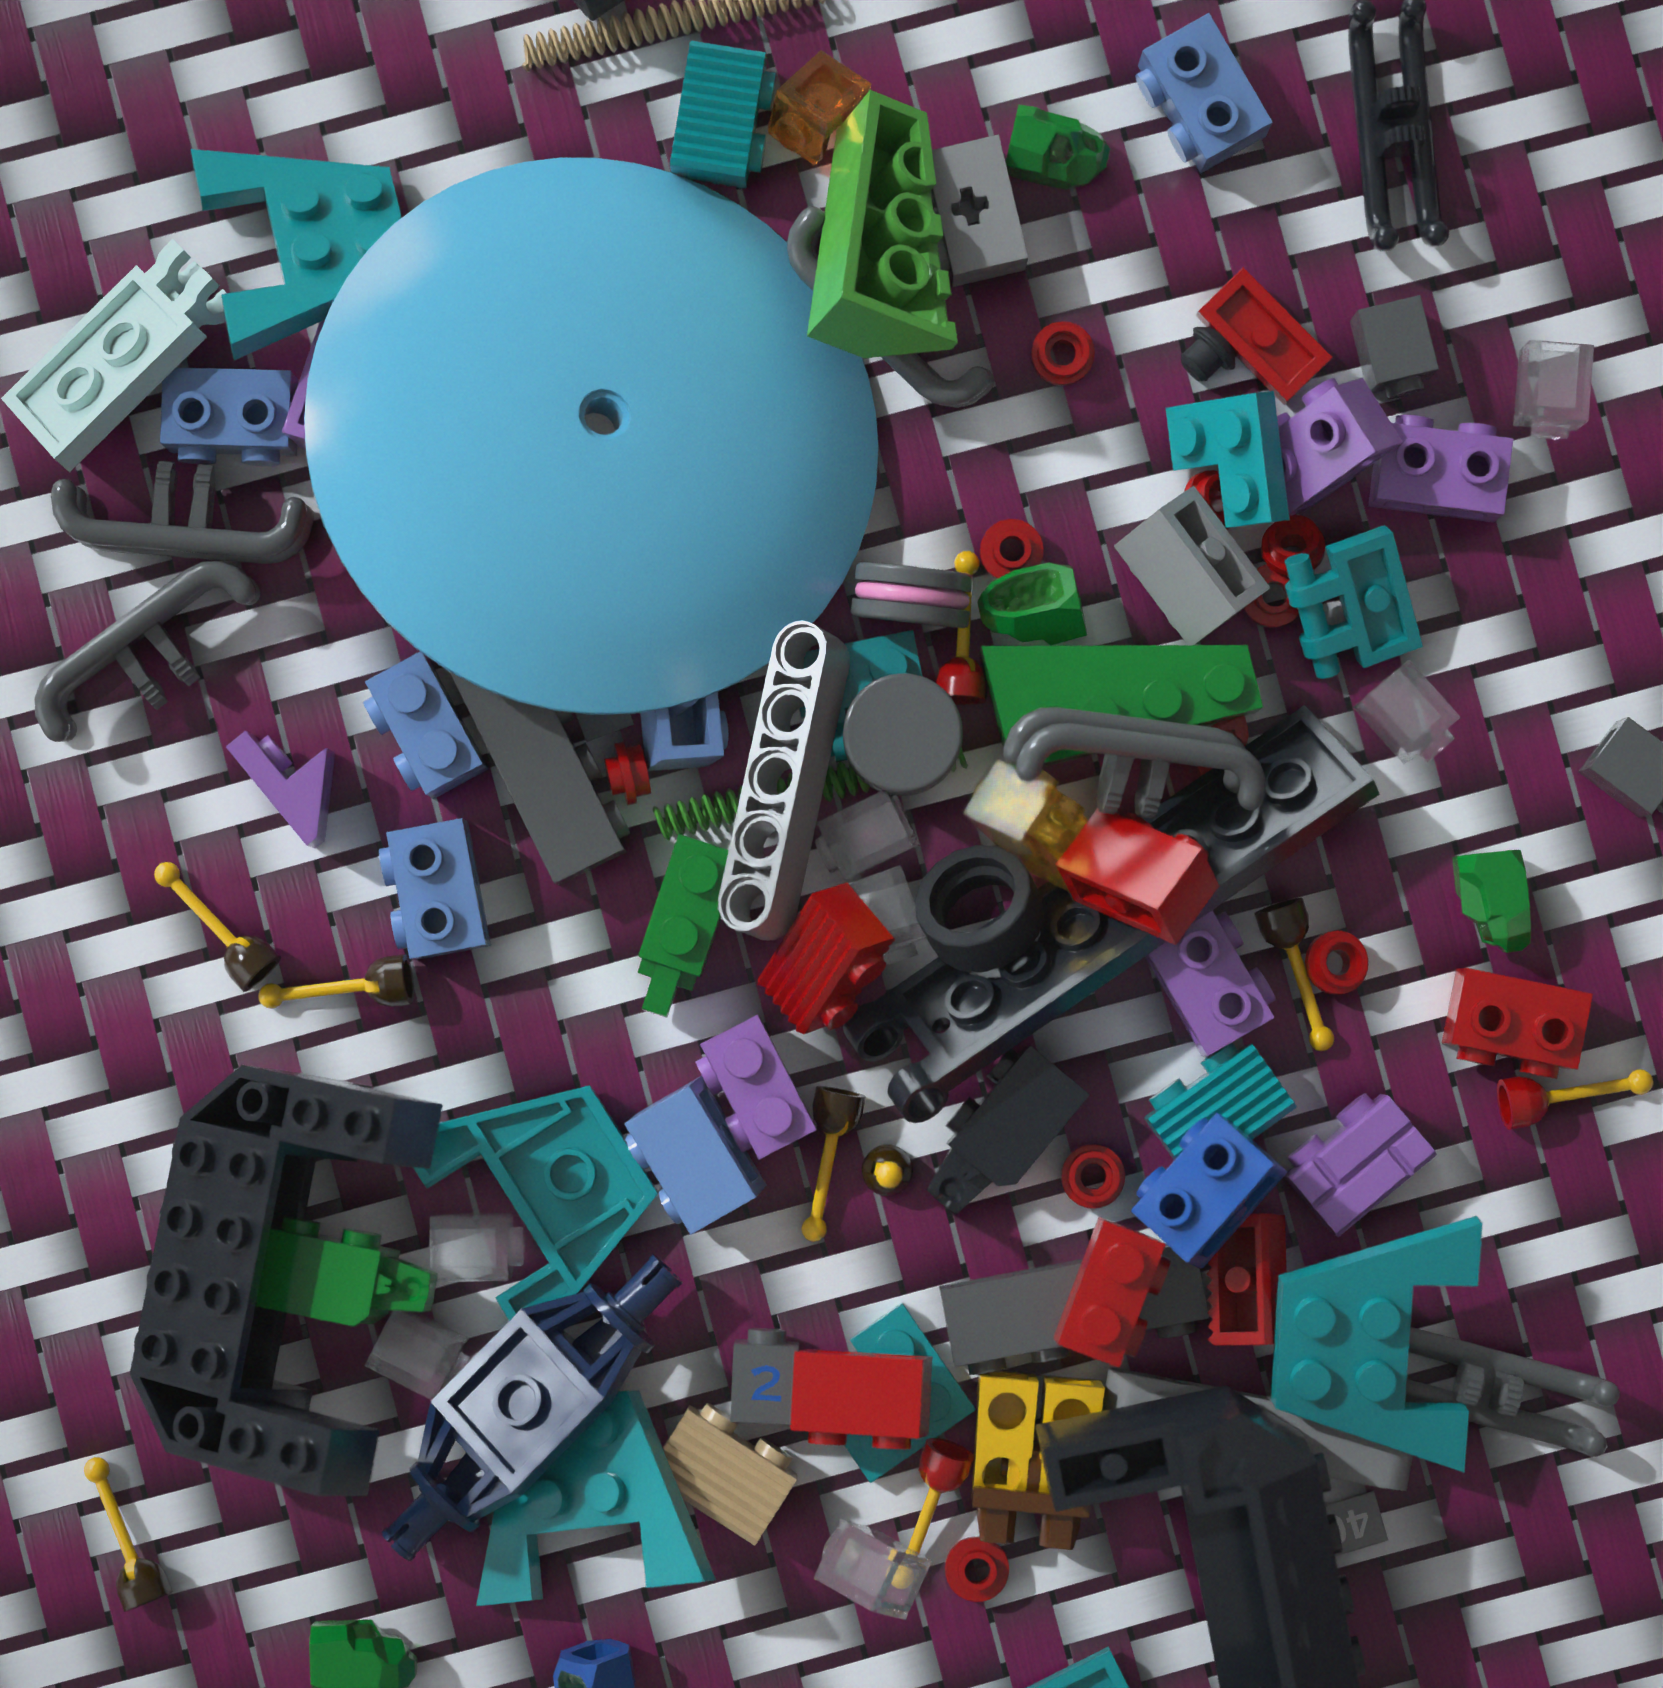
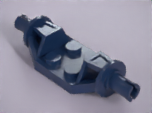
M652 1254L648 1258V1262L615 1295L611 1292L605 1293L598 1286L590 1283L584 1289V1292L521 1308L430 1401L419 1458L409 1468L410 1474L419 1486L421 1494L389 1527H386L381 1532L387 1542L394 1541L391 1547L400 1556L408 1561H412L416 1554L448 1521L457 1523L469 1532H474L481 1525L480 1518L521 1497L613 1402L642 1351L649 1353L655 1347L651 1338L644 1331L645 1325L642 1322L676 1287L679 1288L683 1283L675 1273H671L672 1269L658 1256ZM598 1310L603 1315L602 1319L576 1339L564 1331V1329ZM455 1441H457L466 1453L445 1480L439 1473Z

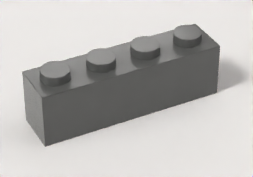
M450 672L554 884L559 886L626 853L627 851L621 838L631 834L615 800L613 799L603 804L592 783L603 776L587 743L585 742L575 747L564 724L575 720L572 713L554 711L514 701L482 689Z
M1166 1244L1162 1256L1171 1259L1166 1279L1158 1296L1147 1293L1139 1314L1140 1318L1148 1320L1146 1330L1157 1329L1158 1338L1160 1339L1196 1332L1194 1321L1209 1318L1200 1268L1185 1262ZM1083 1258L939 1286L954 1366L967 1365L969 1375H976L1007 1368L1005 1357L1030 1353L1032 1363H1038L1070 1356L1069 1349L1058 1345L1053 1337Z

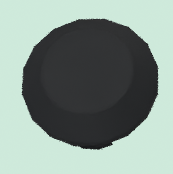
M1195 327L1193 329V337L1196 341L1182 353L1181 364L1197 381H1207L1220 367L1226 370H1233L1235 368V351L1220 333L1211 327Z

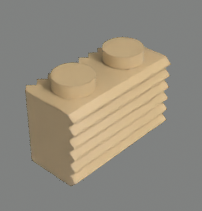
M706 1403L701 1412L689 1405L662 1447L683 1500L751 1544L756 1545L797 1480V1473L788 1468L793 1458L763 1438H760L756 1446L742 1439L734 1433L739 1423L730 1422V1416L713 1405Z

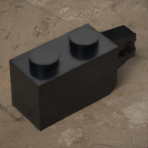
M1026 1045L1020 1054L1013 1048L1003 1054L986 1075L988 1079L995 1083L980 1103H977L969 1096L945 1125L954 1133L947 1141V1145L951 1148L928 1185L927 1191L955 1214L959 1213L992 1182L997 1186L1016 1185L1090 1095L1030 1045Z

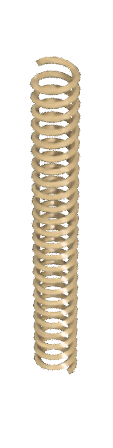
M673 0L671 3V16L667 6L660 3L658 7L659 19L654 8L648 6L646 9V20L642 11L636 8L634 11V24L629 13L623 12L621 16L622 28L617 16L611 14L609 18L610 32L605 20L599 17L597 20L598 35L591 21L587 20L585 22V36L580 25L574 23L572 27L573 40L568 28L562 25L560 29L561 44L555 30L549 29V48L543 33L539 31L536 33L537 51L531 37L525 34L523 37L525 62L522 64V67L525 71H530L532 68V56L536 67L542 69L544 55L549 65L554 66L556 63V51L561 62L566 64L568 61V47L572 57L578 61L581 57L580 44L585 55L590 58L593 54L592 40L599 54L603 55L605 52V39L609 49L615 53L617 49V35L622 47L627 50L630 45L629 31L634 44L639 47L642 43L641 28L647 42L652 44L654 41L653 24L659 39L662 41L666 38V23L671 35L676 38L679 34L678 19L683 32L689 35L691 32L690 16L695 29L701 33L703 29L702 12L708 27L713 30L715 27L714 8L722 26L725 27L728 23L727 7L733 22L738 24L740 21L739 3L745 19L750 22L752 18L751 0H720V4L718 0H707L708 7L705 0H695V8L691 0H683V12L679 3ZM752 0L757 16L762 19L764 16L763 0ZM765 0L770 14L774 16L777 12L776 0ZM778 0L782 11L787 13L789 10L788 0ZM792 0L794 7L799 10L801 0ZM805 0L809 7L813 5V0ZM818 0V1H819L821 4H824V2H825L826 0Z

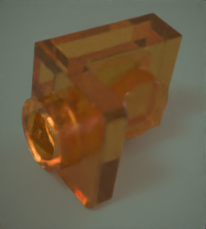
M820 50L777 89L767 131L770 136L779 141L785 148L794 151L810 163L816 165L825 157L830 135L845 121L870 91L872 83Z

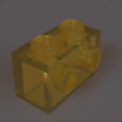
M997 759L987 777L976 787L972 800L963 814L996 846L1017 855L1030 873L1069 892L1055 864L1088 822V819L1083 815L1085 809L1073 799L1062 794L1056 788L1059 784L1057 780L1042 770L1039 778L1034 782H1025L1018 778L1015 767Z

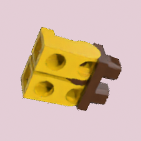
M999 1370L978 1374L975 1459L973 1462L971 1501L972 1506L977 1507L980 1541L1001 1544L1014 1543L1017 1511L1041 1513L1039 1545L1047 1548L1073 1550L1080 1529L1081 1517L1089 1518L1090 1505L1058 1512L1054 1510L1047 1486L1039 1441H1033L1039 1384L1036 1374ZM1043 1375L1040 1424L1102 1411L1105 1388L1101 1380Z

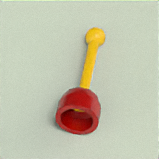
M971 551L960 552L954 560L956 571L973 576L979 568L978 556ZM965 592L969 596L970 602L967 608L963 610L970 611L969 625L967 628H958L956 656L939 669L936 684L950 695L956 705H977L986 702L987 680L980 664L969 657L972 592Z
M1637 1069L1631 1072L1628 1078L1545 1091L1542 1085L1527 1077L1518 1076L1500 1079L1497 1083L1499 1112L1503 1124L1508 1130L1529 1127L1540 1122L1551 1103L1628 1090L1635 1094L1643 1095L1651 1090L1653 1078L1646 1070Z
M929 1438L925 1442L920 1456L918 1471L923 1481L930 1488L902 1564L893 1569L891 1574L893 1584L899 1589H910L916 1583L917 1574L914 1567L941 1493L952 1492L960 1488L970 1473L975 1457L968 1449L957 1443L940 1438Z

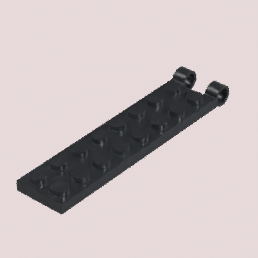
M1305 705L1244 746L1260 762L1266 778L1264 801L1256 810L1244 809L1239 804L1238 793H1232L1225 789L1223 784L1224 769L1212 768L1161 803L1156 817H1153V819L1143 818L1155 830L1175 837L1177 834L1189 836L1197 841L1208 853L1207 861L1219 887L1193 923L1380 795L1374 779ZM1058 874L1038 888L1042 896L1044 919L1038 937L1022 956L1004 967L982 973L959 971L937 957L875 1001L859 1006L856 1013L844 1024L843 1032L863 1060L877 1061L893 1053L903 1039V1031L908 1027L911 1028L929 1055L921 1061L907 1065L899 1070L891 1079L887 1092L889 1098L905 1120L911 1123H921L933 1118L944 1108L948 1100L949 1091L1167 941L1075 902L1063 878ZM1004 911L996 918L982 926L980 929H984L989 925L993 924L994 922H996L997 920H999L1006 911ZM949 1028V1029H948L946 1032H944V1033H940V1034L936 1033V1032H938V1031H943V1030Z

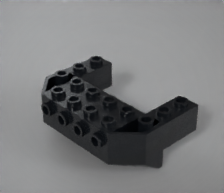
M241 1065L180 1117L176 1139L172 1147V1160L164 1201L159 1213V1226L151 1267L147 1274V1287L139 1328L134 1340V1354L130 1369L133 1383L167 1453L317 1496L368 1495L380 1430L309 1411L313 1390L274 1380L286 1312L256 1306L271 1226H281L283 1216L305 1219L317 1158L357 1162L359 1158L381 1164L430 1169L443 1104L372 1089V1086L299 1072Z
M1227 1385L1035 1425L1047 1486L1055 1512L1180 1486L1219 1688H1360L1358 1676L1366 1673L1365 1664L1357 1635L1350 1637L1346 1615L1354 1614L1353 1600L1346 1575H1338L1335 1554L1343 1552L1341 1536L1335 1515H1327L1323 1493L1331 1491L1328 1468L1323 1453L1313 1454L1304 1435L1300 1431Z

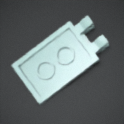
M173 239L162 249L156 263L146 273L136 265L1 398L52 457L69 472L207 338L199 329L202 325H217L225 322L221 294H226V292L222 289L213 299L207 301L209 296L220 285L195 261L186 270L179 273L181 267L191 257Z

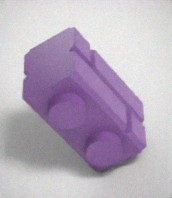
M1367 1093L1362 1094L1336 1116L1343 1126L1325 1141H1322L1317 1134L1311 1136L1287 1157L1293 1167L1284 1175V1178L1309 1206L1325 1228L1334 1236H1341L1437 1155L1431 1145L1388 1095L1380 1094L1372 1101Z

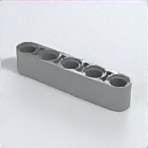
M796 621L785 626L778 633L773 644L719 893L718 910L722 920L729 927L764 941L776 940L784 936L792 926L797 915L850 667V655L846 645L839 638L807 621ZM819 643L817 660L810 667L804 669L806 652L812 646ZM805 706L806 717L803 724L791 732L790 721L797 709ZM791 768V784L785 792L778 795L777 782L784 771ZM778 831V846L770 856L765 858L763 853L764 843L771 833ZM764 894L765 908L763 913L756 920L752 921L750 907L757 896Z
M1108 1368L1102 1411L1216 1388V1386L1136 1371ZM1237 1391L1300 1431L1304 1435L1313 1454L1323 1453L1330 1478L1386 1489L1407 1491L1413 1455L1275 1409L1269 1396Z

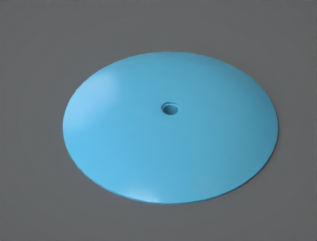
M553 158L522 162L484 172L454 184L422 202L393 224L368 249L346 278L328 311L318 337L307 381L304 423L306 457L312 489L325 529L340 560L363 595L387 623L408 642L446 670L482 689L520 703L554 711L606 715L634 714L671 708L705 698L732 686L769 664L773 644L778 633L785 626L796 621L813 623L843 583L859 551L870 518L877 483L878 434L876 410L863 359L852 353L807 337L813 291L799 278L790 265L787 242L766 223L736 202L702 184L674 173L632 162L602 158ZM597 413L608 417L613 423L615 432L604 435L592 431L586 424L584 416Z

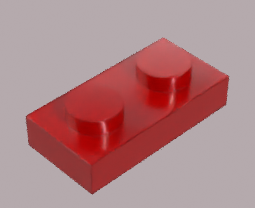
M1244 267L1196 314V317L1206 327L1215 329L1228 341L1235 351V356L1270 391H1274L1275 396L1283 405L1290 401L1332 359V356Z

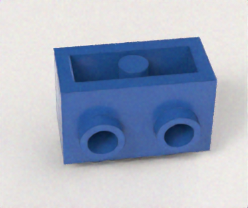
M1216 1113L1210 1120L1207 1118L1200 1119L1186 1132L1179 1145L1183 1149L1181 1154L1167 1169L1161 1166L1143 1181L1137 1191V1196L1140 1200L1130 1210L1185 1262L1200 1269H1203L1288 1172L1231 1120L1219 1113Z

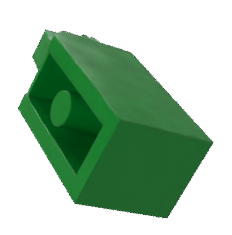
M678 834L638 955L642 959L637 973L651 977L642 1010L667 1018L677 988L681 987L693 991L697 977H702L721 921L718 901L729 850Z
M290 1216L282 1217L281 1226H271L256 1301L257 1307L349 1326H358L361 1323L374 1324L386 1316L389 1310L431 1311L438 1273L399 1259L400 1250L380 1246L382 1235L343 1228L342 1238L319 1234L320 1222Z

